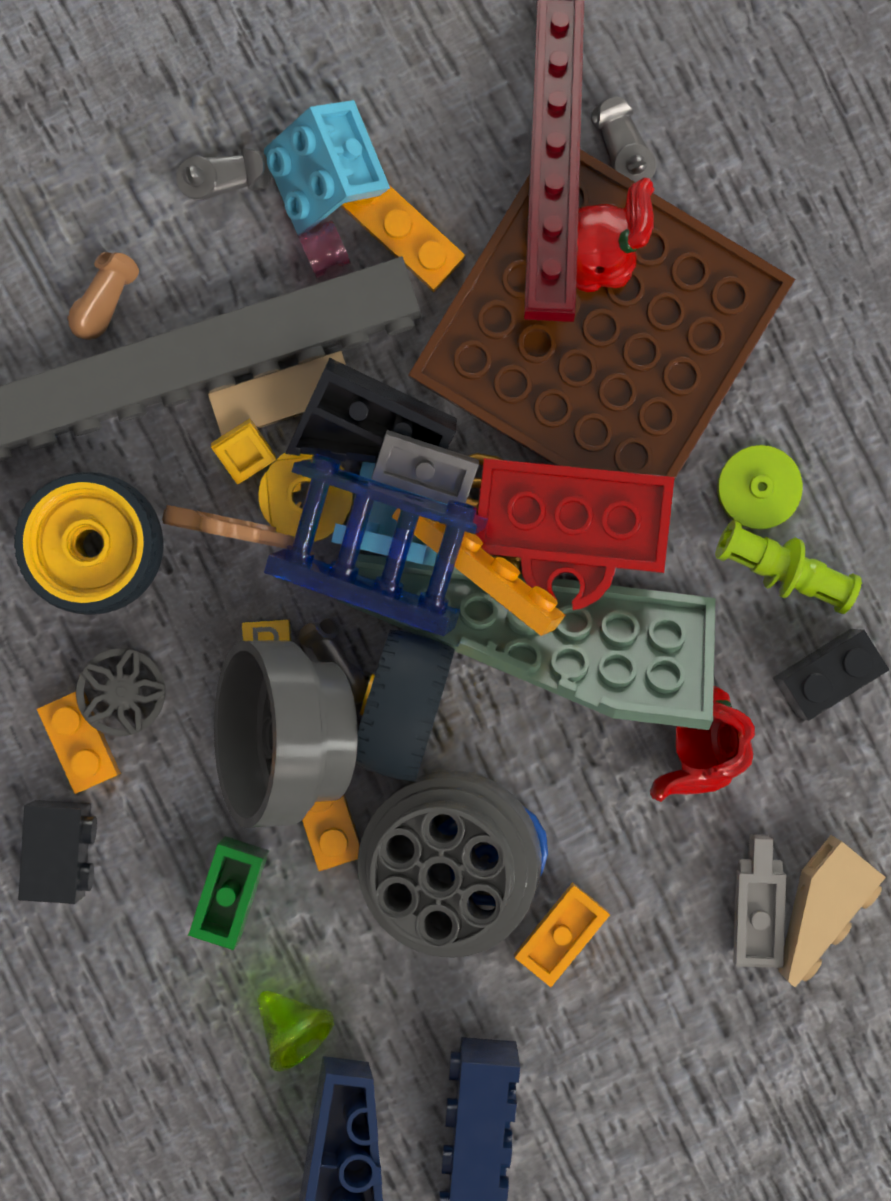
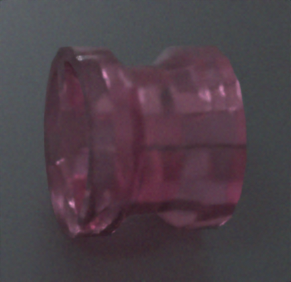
M332 220L323 223L319 231L314 233L304 231L298 234L316 278L324 276L327 269L332 266L344 267L351 264Z

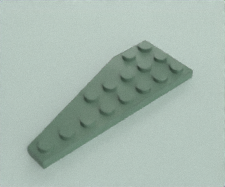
M344 552L337 601L411 633L439 641L454 648L460 654L611 718L709 730L713 722L716 598L611 585L598 601L583 609L573 611L572 600L579 593L580 582L555 578L552 588L558 599L556 608L566 616L554 631L540 636L452 565L434 563V566L396 558ZM519 574L518 578L525 582L522 574Z

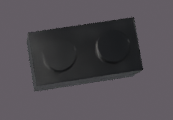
M849 629L774 676L773 680L798 718L810 721L888 672L889 668L865 630Z
M34 800L24 805L19 901L76 904L85 896V891H91L94 879L93 863H87L88 844H94L97 833L96 816H90L91 803Z

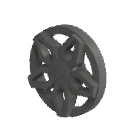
M127 648L110 649L92 658L80 673L76 685L77 705L84 719L96 730L112 736L132 735L147 728L160 714L165 700L164 679L157 665L146 655ZM122 656L115 666L114 675L109 668L97 665L107 658ZM129 657L133 658V672L131 675L122 673V667ZM140 662L151 671L155 681L148 679L135 680L140 674ZM90 671L104 674L108 679L103 685L98 684L90 674ZM86 680L94 690L101 691L100 695L94 696L88 706H86L84 700ZM140 687L156 688L157 693L145 697L141 696ZM156 700L152 712L142 721L141 708L136 703L145 704ZM104 701L108 709L92 716L91 712L98 702ZM130 708L134 711L135 726L133 727L124 716V711ZM115 710L117 711V719L124 729L105 726L99 720L110 717Z

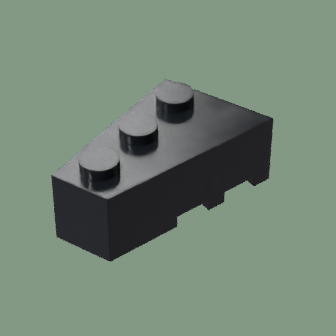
M329 357L285 454L297 456L308 454L330 457V460L345 462L346 460L375 463L376 465L387 430L448 449L456 433L457 418Z

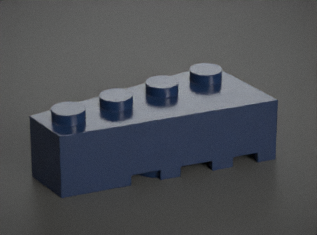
M461 1037L460 1052L451 1051L449 1080L457 1081L456 1098H447L445 1127L454 1128L452 1145H443L441 1174L450 1175L449 1192L440 1191L439 1201H507L509 1177L506 1176L507 1168L510 1169L512 1159V1129H510V1122H515L516 1083H519L520 1061L516 1041Z
M323 1056L299 1201H383L374 1079L369 1062Z

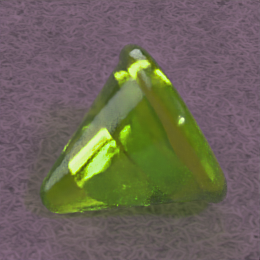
M262 991L258 995V1006L269 1052V1065L272 1070L281 1072L297 1066L313 1054L330 1034L334 1025V1015L331 1011L315 1008L272 991Z

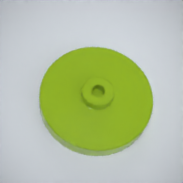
M766 445L750 446L731 456L722 467L717 482L718 498L724 512L732 520L739 521L743 527L750 529H768L785 522L796 511L803 491L802 477L792 458L783 451Z

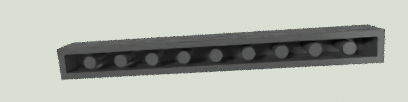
M403 256L1 385L0 462L12 458L11 450L28 445L30 450L46 448L57 443L56 436L73 431L75 436L86 435L102 428L100 422L118 416L120 422L136 419L146 414L145 407L163 402L164 407L176 406L191 400V392L206 387L209 393L236 385L234 378L252 373L253 378L256 379L280 371L279 364L296 358L298 364L324 357V349L341 344L343 350H348L368 343L370 341L368 335L386 330L388 335H396L414 328L413 321L420 319L421 314Z

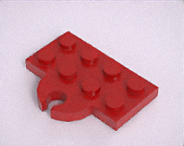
M484 458L476 536L483 542L481 548L489 555L521 558L522 576L526 584L531 588L538 586L546 590L556 600L558 599L552 588L554 579L562 573L575 575L580 582V590L572 600L573 611L583 609L598 601L610 588L616 568L664 573L675 477Z

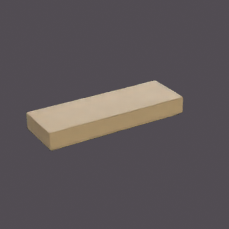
M342 351L209 393L208 396L221 436L249 418L259 429L302 415L329 357L346 365Z

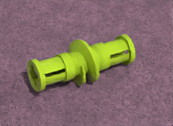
M732 520L723 531L715 552L717 559L725 561L728 558L750 568L751 572L765 576L763 580L765 588L769 589L777 581H780L779 596L782 598H787L795 588L799 593L809 598L815 597L833 605L835 612L846 614L854 605L859 595L862 584L860 576L854 573L847 576L827 567L824 562L805 557V544L803 540L796 537L780 546L773 539L768 537L762 538L742 529L741 522Z

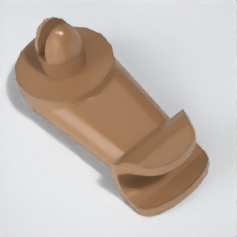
M102 252L95 260L94 265L99 271L83 297L74 302L69 311V316H67L69 327L76 337L85 340L96 339L108 328L124 285L132 283L139 274L137 264L125 254Z

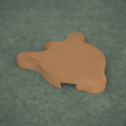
M166 505L162 518L163 524L290 550L293 547L295 537L276 532V527L170 505Z

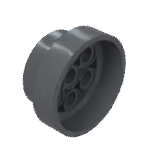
M239 641L230 649L224 660L215 699L214 747L222 795L231 816L236 823L244 828L298 824L315 802L336 801L340 799L351 782L358 743L357 715L352 690L345 673L336 663L311 662L301 648L292 641Z
M446 770L417 777L415 782L409 781L397 789L371 817L361 838L358 852V877L361 891L369 910L380 926L405 946L437 957L455 958L477 954L488 950L508 937L517 928L529 910L538 888L542 867V854L538 834L533 821L522 804L498 783L481 775L464 771ZM439 814L451 816L457 823L458 832L454 835L442 834L436 828L435 816ZM404 835L408 837L414 844V854L406 856L398 853L393 846V836ZM480 842L492 844L498 851L499 859L491 863L480 860L475 853V844ZM435 863L449 865L455 873V880L449 883L439 881L433 874L432 865ZM401 883L407 886L412 894V901L406 903L397 901L391 894L390 885ZM480 890L490 893L495 899L496 907L490 910L480 909L473 902L472 893ZM433 911L446 913L451 918L452 928L442 930L435 927L430 920V913Z

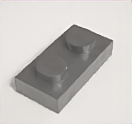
M387 430L371 479L464 509L479 466V460Z

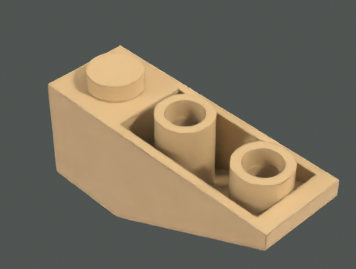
M830 835L801 871L784 945L783 968H779L781 975L794 987L801 980L808 981L815 975L822 964L820 957L831 944L837 945L847 936L852 927L851 919L861 907L866 909L875 902L882 890V887L879 885L886 878L845 843Z

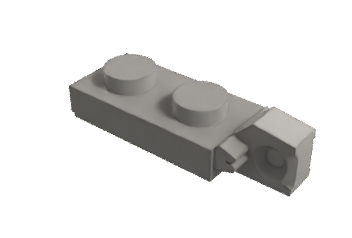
M750 834L749 859H739L738 870H736L733 963L737 967L783 968L786 874L783 872V862L781 860H773V838H770L769 835Z

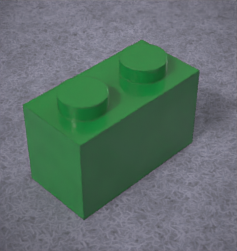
M227 836L217 844L188 936L231 950L235 949L241 939L269 850Z

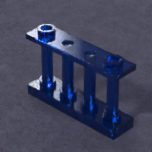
M313 454L312 459L295 462L292 472L311 478L293 545H289L287 549H282L268 556L264 573L443 637L452 631L456 626L460 610L448 606L449 600L445 596L465 531L476 534L485 529L488 519L475 515L477 508L467 503L449 500L448 504L445 505L339 469L341 462L327 456ZM329 485L356 494L337 561H332L331 565L314 559L315 553L311 551ZM374 500L401 509L382 576H377L375 580L359 575V568L355 566ZM419 516L443 523L446 525L427 591L421 592L419 596L403 590L404 584L400 580Z

